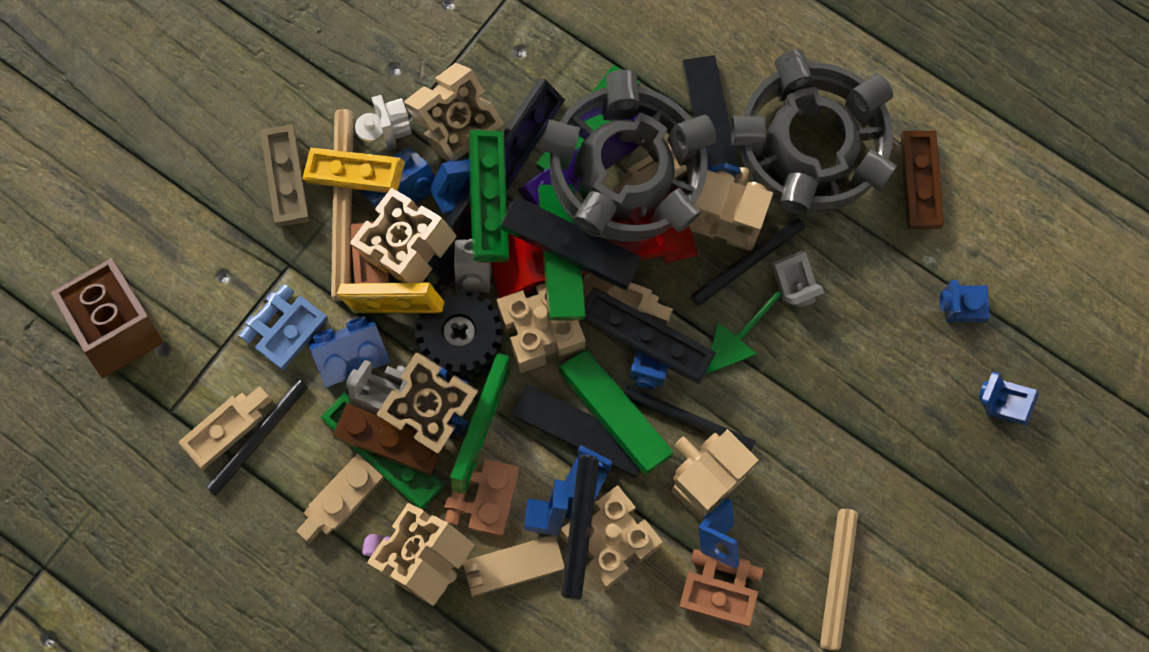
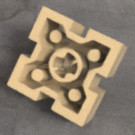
M454 63L435 78L439 84L436 88L431 90L424 86L403 102L415 122L428 129L424 136L436 155L447 161H456L469 151L468 134L470 130L496 131L504 125L492 102L479 97L485 90L473 70L458 63Z
M740 167L741 173L736 174L735 179L731 174L724 171L715 173L707 170L703 189L695 203L702 212L689 225L691 231L713 239L716 236L727 240L728 244L752 251L773 192L767 191L766 187L759 183L748 182L751 171L748 168Z
M391 188L375 209L379 217L373 224L366 221L350 244L367 261L384 272L389 271L400 282L422 283L432 270L427 263L434 254L441 258L457 235L442 217L423 206L418 208L410 198Z
M546 283L536 286V295L526 298L524 292L520 291L497 299L498 312L506 335L514 333L516 335L510 337L511 350L520 373L546 365L547 355L556 353L558 359L562 360L585 350L586 340L578 320H548Z
M415 353L400 377L408 382L403 391L400 392L397 389H393L376 415L400 430L408 423L418 430L414 439L439 453L455 426L448 422L454 412L463 416L478 390L455 375L450 382H447L438 376L442 367L420 353Z
M728 429L721 436L716 432L710 436L700 447V452L685 437H682L674 446L687 460L675 471L676 475L673 477L675 486H673L671 492L702 522L704 517L712 512L751 473L759 459Z
M618 485L595 502L594 510L596 514L592 516L587 554L591 561L588 563L587 570L604 592L628 573L629 568L626 565L628 561L633 558L637 565H639L657 551L663 543L645 519L637 524L631 517L634 515L636 507ZM570 522L561 529V537L566 543H568Z
M408 503L392 525L395 532L389 541L385 539L381 541L367 564L394 584L434 606L445 592L448 584L454 582L457 577V573L452 568H460L475 544L449 523L433 515L430 516L424 510Z

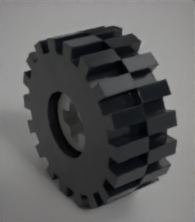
M458 289V295H452L451 290L444 291V298L442 299L445 301L442 312L421 313L422 316L417 317L415 335L418 352L447 370L449 380L454 375L464 381H468L469 375H474L476 379L482 376L483 369L489 371L492 368L496 354L500 353L503 343L502 322H500V314L497 308L492 309V302L489 299L480 300V293L473 291L472 296L466 295V289ZM453 328L459 330L466 328V339L462 340L458 337L453 340Z

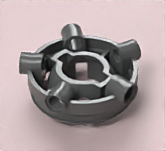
M801 50L789 51L779 56L775 60L778 72L768 77L754 91L746 106L744 116L732 117V146H741L745 168L751 171L750 177L752 181L763 185L767 191L773 192L771 199L780 204L783 209L795 214L834 211L853 203L871 187L881 191L897 168L896 164L888 160L893 143V128L885 103L891 100L894 95L888 81L877 73L864 80L857 74L836 65L807 63ZM818 90L830 92L845 99V106L833 99L820 96ZM778 96L779 101H785V103L774 114L772 123L765 133V117L756 115L762 107ZM822 108L836 114L833 125L840 131L845 140L841 149L836 153L837 166L821 169L817 158L806 156L794 147L789 136V125L794 117L801 115L818 117ZM855 118L862 125V127L866 126L867 124L869 125V127L865 129H859ZM874 139L875 151L873 149L869 151L848 185L853 189L840 194L838 185L845 181L852 173L854 162L858 160L861 154V141ZM763 149L765 159L758 163L756 158H760ZM770 169L773 175L784 184V187L774 181L765 171ZM828 191L829 195L825 197L814 196L815 193Z
M613 71L606 76V88L596 90L582 97L566 112L560 122L548 120L541 150L550 153V175L555 195L563 209L573 219L574 224L586 234L594 237L600 236L605 239L621 242H636L661 235L672 227L677 233H680L702 212L695 205V202L703 189L707 175V152L705 147L711 146L716 142V132L713 123L707 115H701L692 119L684 109L670 98L656 91L638 87L637 75L634 71ZM598 115H602L603 120H614L601 125L594 131L584 122ZM637 115L635 121H633V120H628V119H634V116ZM666 132L669 134L668 143L663 138ZM615 134L618 135L619 141L633 142L642 146L648 151L654 162H659L658 170L652 179L640 185H625L620 195L602 184L608 174L601 160L602 147ZM578 136L584 140L576 154L573 171L575 178L583 176V182L578 189L581 198L584 200L583 203L573 195L561 169L568 170ZM669 145L679 166L686 165L688 185L674 179V159ZM637 207H641L639 208L641 218L654 212L650 219L651 224L626 225L611 221L628 220L631 211Z

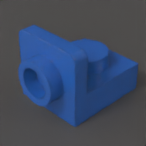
M951 280L943 291L940 292L939 305L940 310L945 311L946 322H987L990 319L987 285L959 286L958 280Z

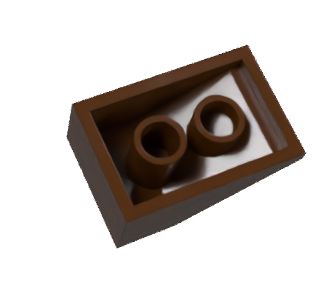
M112 258L51 292L81 348L102 379L164 343Z

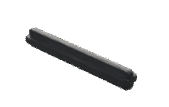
M581 455L578 459L561 589L563 598L570 600L581 599L583 593L599 460L591 455Z

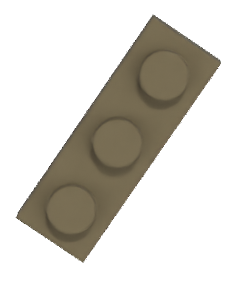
M294 125L260 130L272 212L276 227L310 222Z

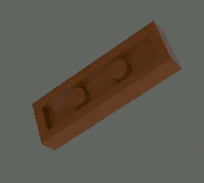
M903 131L900 137L907 229H941L944 225L937 133L936 131Z
M350 404L346 405L333 433V438L429 477H432L445 447L444 444L440 452L436 453L414 439L418 431L408 427L400 430L378 415Z

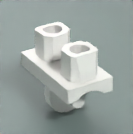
M381 95L372 97L376 114L366 113L360 116L355 124L356 134L362 141L368 143L376 142L384 136L387 150L396 149L395 139L412 134L403 100L401 98L384 104Z

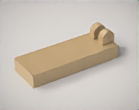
M554 535L468 559L463 563L472 598L564 571V562L557 538Z

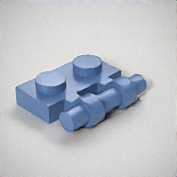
M283 284L276 293L271 292L265 299L267 303L256 316L251 315L246 320L245 324L247 326L238 335L247 344L257 334L261 336L262 340L255 346V349L282 371L290 365L313 336L328 321L324 313L301 295L292 305L287 303L286 301L292 296L294 291L286 284ZM277 311L282 313L283 316L271 329L266 326Z

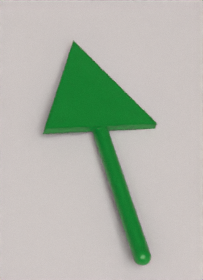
M776 291L736 336L718 322L711 350L716 352V355L705 375L757 355L755 351L741 340L781 297L780 291Z

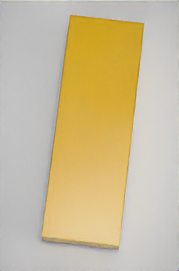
M310 148L302 179L312 184L388 193L391 188L398 191L405 162L397 157Z
M430 283L340 284L337 295L353 313L442 312L445 301Z

